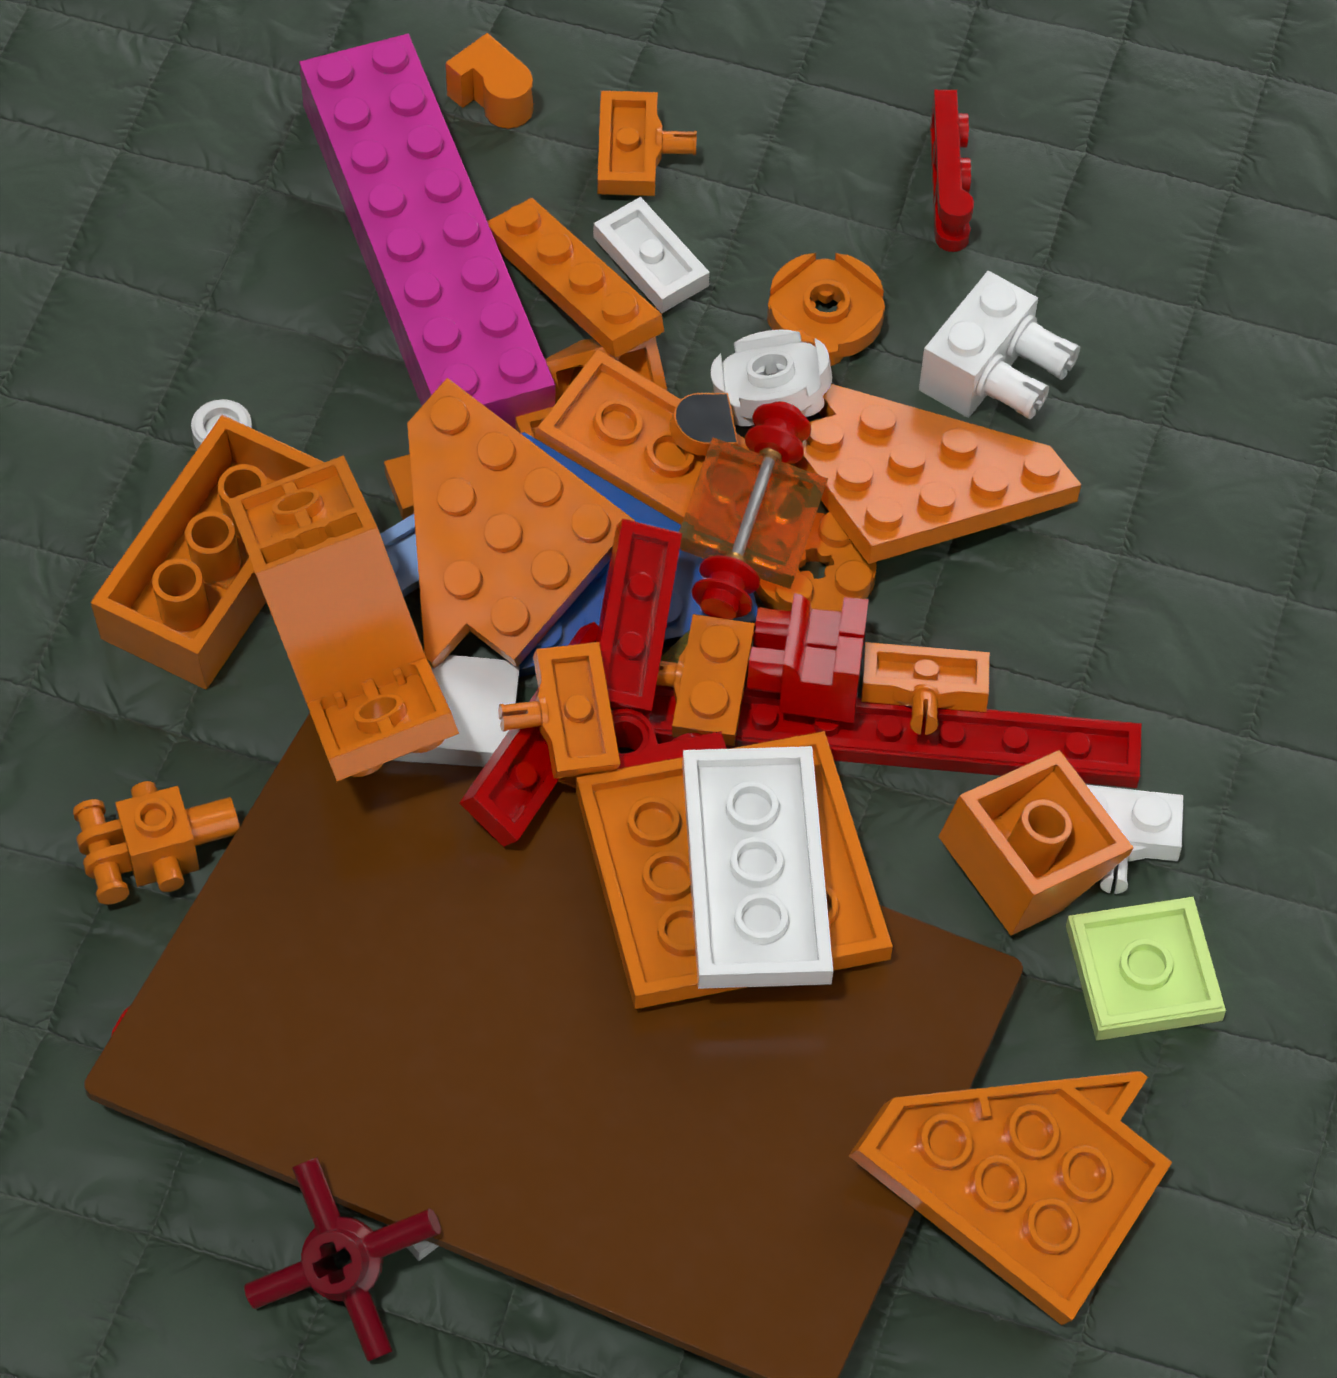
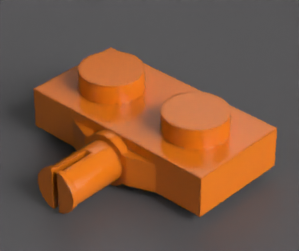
M601 91L597 194L655 196V173L662 159V154H692L696 156L697 131H662V123L657 115L658 92Z
M693 614L688 643L680 655L678 663L660 661L656 685L674 688L676 708L672 725V737H678L686 733H700L704 735L722 731L725 745L735 746L755 623Z
M599 642L536 649L533 656L538 684L536 700L506 705L499 704L498 712L502 732L539 727L541 734L548 743L553 779L618 769L620 759Z
M865 642L861 702L912 706V719L910 721L912 730L917 734H921L922 720L925 717V735L931 734L938 727L937 708L977 712L987 711L990 652Z

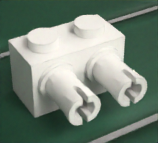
M988 270L924 348L919 391L967 418L972 415L988 395L1015 409L1016 412L1024 415V417L1032 419L1036 414V409L1039 411L1045 402L1049 386L1034 378H1030L1012 368L1011 365L1020 356L1062 380L1066 377L1067 371H1070L1076 363L1080 353V346L1062 339L1037 324L1035 314L1038 297Z

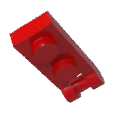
M934 89L930 120L935 241L945 251L958 252L968 245L971 230L969 222L972 219L974 200L969 194L971 186L970 158H960V148H967L969 117L968 113H958L957 90Z

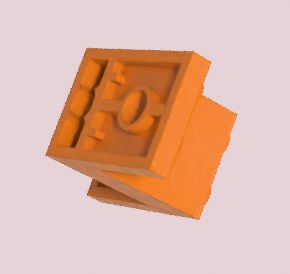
M344 455L228 499V504L336 781L350 776H367L380 769L388 761L411 752L424 753L440 746L445 739L459 734L451 710L423 651L378 527Z

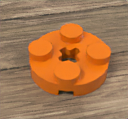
M816 253L801 255L780 268L772 280L767 311L768 325L772 330L800 332L801 341L810 343L815 347V338L826 346L830 364L834 366L843 357L852 356L867 348L879 335L885 312L884 290L881 280L868 265L849 255L835 253V260L826 258L816 260ZM819 300L827 304L834 300L838 302L837 310L833 312L819 311L816 309L814 301Z
M817 512L796 514L779 522L769 524L762 531L760 544L754 558V570L760 578V585L756 592L768 609L777 608L778 610L791 611L794 593H797L809 600L811 609L842 612L844 597L866 599L869 593L871 595L875 585L877 564L876 562L867 563L830 512L826 514ZM810 561L821 562L827 566L824 571V577L815 579L810 571L800 572L799 568L805 566L806 562Z

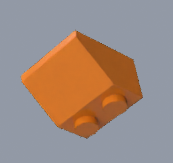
M1060 750L959 795L938 836L1011 936L1063 911L1127 858L1134 849Z

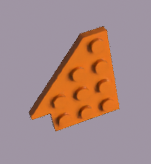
M446 378L407 422L424 652L429 665L435 669L471 631L515 667H518L609 562L616 525L622 519L635 520L470 394Z
M831 384L830 388L823 395L824 407L819 411L822 419L810 422L811 434L807 440L802 442L804 455L799 462L794 464L868 564L1078 502L1082 485L1049 445Z
M1141 1071L894 1097L883 1104L849 1154L851 1159L1060 1325L1074 1319L1172 1164V1161L1120 1121L1148 1078Z

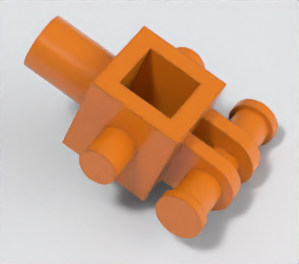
M151 781L140 782L133 786L131 789L132 798L115 802L118 814L117 820L105 821V805L103 801L98 799L83 801L73 809L74 818L79 822L82 831L76 840L80 853L86 855L83 860L86 875L96 881L98 902L105 905L121 902L128 897V885L123 882L121 874L133 871L137 887L157 882L162 892L178 890L184 885V874L199 871L195 846L234 836L238 829H240L231 797L185 809L178 785L157 791L156 784Z

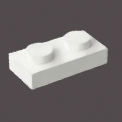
M641 197L594 223L593 238L661 313L709 287L710 272Z

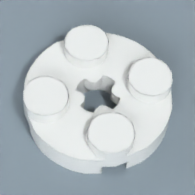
M769 330L743 337L734 342L735 353L727 357L724 362H722L721 353L714 360L711 367L714 393H728L734 424L739 426L754 425L752 421L754 410L760 405L778 401L796 406L805 417L814 415L824 407L823 395L832 383V370L826 346L816 338V347L810 343L802 342L800 332L792 330Z

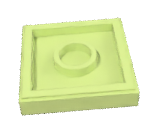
M1194 897L1068 916L1066 929L1096 1041L1223 1021L1226 1009Z

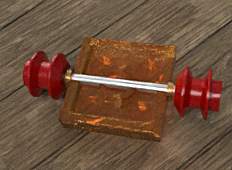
M778 401L760 405L754 410L752 421L755 427L750 428L745 435V444L749 450L712 437L679 532L682 533L680 550L704 558L699 568L703 579L693 585L692 597L701 610L710 617L732 620L747 615L752 609V600L748 594L754 593L759 588L760 579L788 589L791 588L828 478L791 465L802 459L804 455L802 442L809 438L812 428L809 420L802 414L800 409L790 403Z

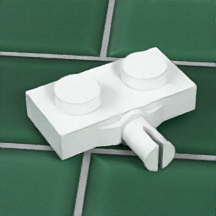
M1087 785L1134 847L1127 858L1101 878L1100 888L1103 891L1110 893L1114 872V894L1123 893L1127 890L1128 861L1144 858L1169 861L1179 860L1182 847L1183 795Z

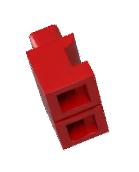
M794 593L791 611L758 607L754 642L749 658L747 690L781 693L779 712L854 723L869 599L844 597L841 612L811 609V603L806 597Z

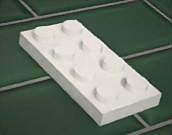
M812 746L683 750L682 769L698 989L832 984L833 962Z

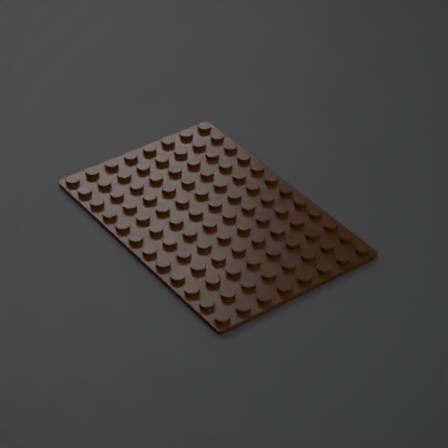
M309 713L242 822L240 829L234 835L86 1077L84 1086L87 1097L92 1101L297 1187L299 1185L292 1167L318 1157L335 1203L387 1225L431 1208L438 1218L441 1233L425 1241L749 1377L840 1378L916 1209L851 1159L849 1154L883 1104L892 1098L971 1089L1021 979L1023 965L1020 960L880 905L893 946L891 960L833 971L832 984L747 987L634 1009L576 794V788L558 781L519 840L503 847L459 804L484 767L391 760L367 776H350L336 781L312 716Z

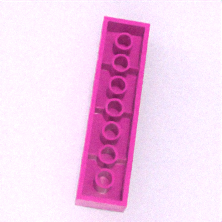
M409 33L299 61L303 107L421 406L448 378L514 429H516L515 417L553 407L555 405L554 380Z

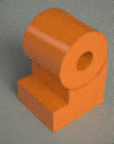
M488 33L446 62L447 96L463 108L474 100L484 108L485 116L490 123L507 129L519 127L531 118L533 113V78L530 70Z

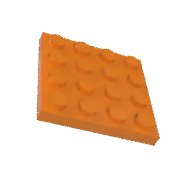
M825 731L730 748L812 746L833 971L891 960L892 942ZM683 757L576 777V794L634 1009L747 988L698 989L682 769Z

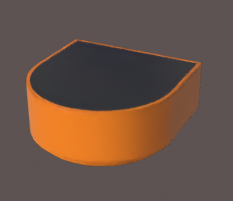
M694 393L685 396L678 402L670 420V432L674 441L682 449L689 453L703 456L734 454L738 440L728 393Z

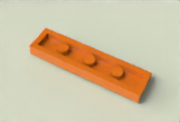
M533 198L513 206L504 213L487 221L500 253L615 359L664 332L662 314Z

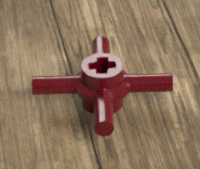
M318 1157L292 1167L315 1228L309 1233L304 1242L301 1261L245 1284L244 1290L249 1304L253 1309H257L312 1287L325 1298L344 1301L367 1361L392 1352V1347L369 1290L373 1288L381 1275L383 1257L441 1233L436 1214L429 1208L373 1231L357 1219L340 1216ZM346 1248L351 1255L352 1263L347 1264L342 1269H338L334 1263L333 1255Z

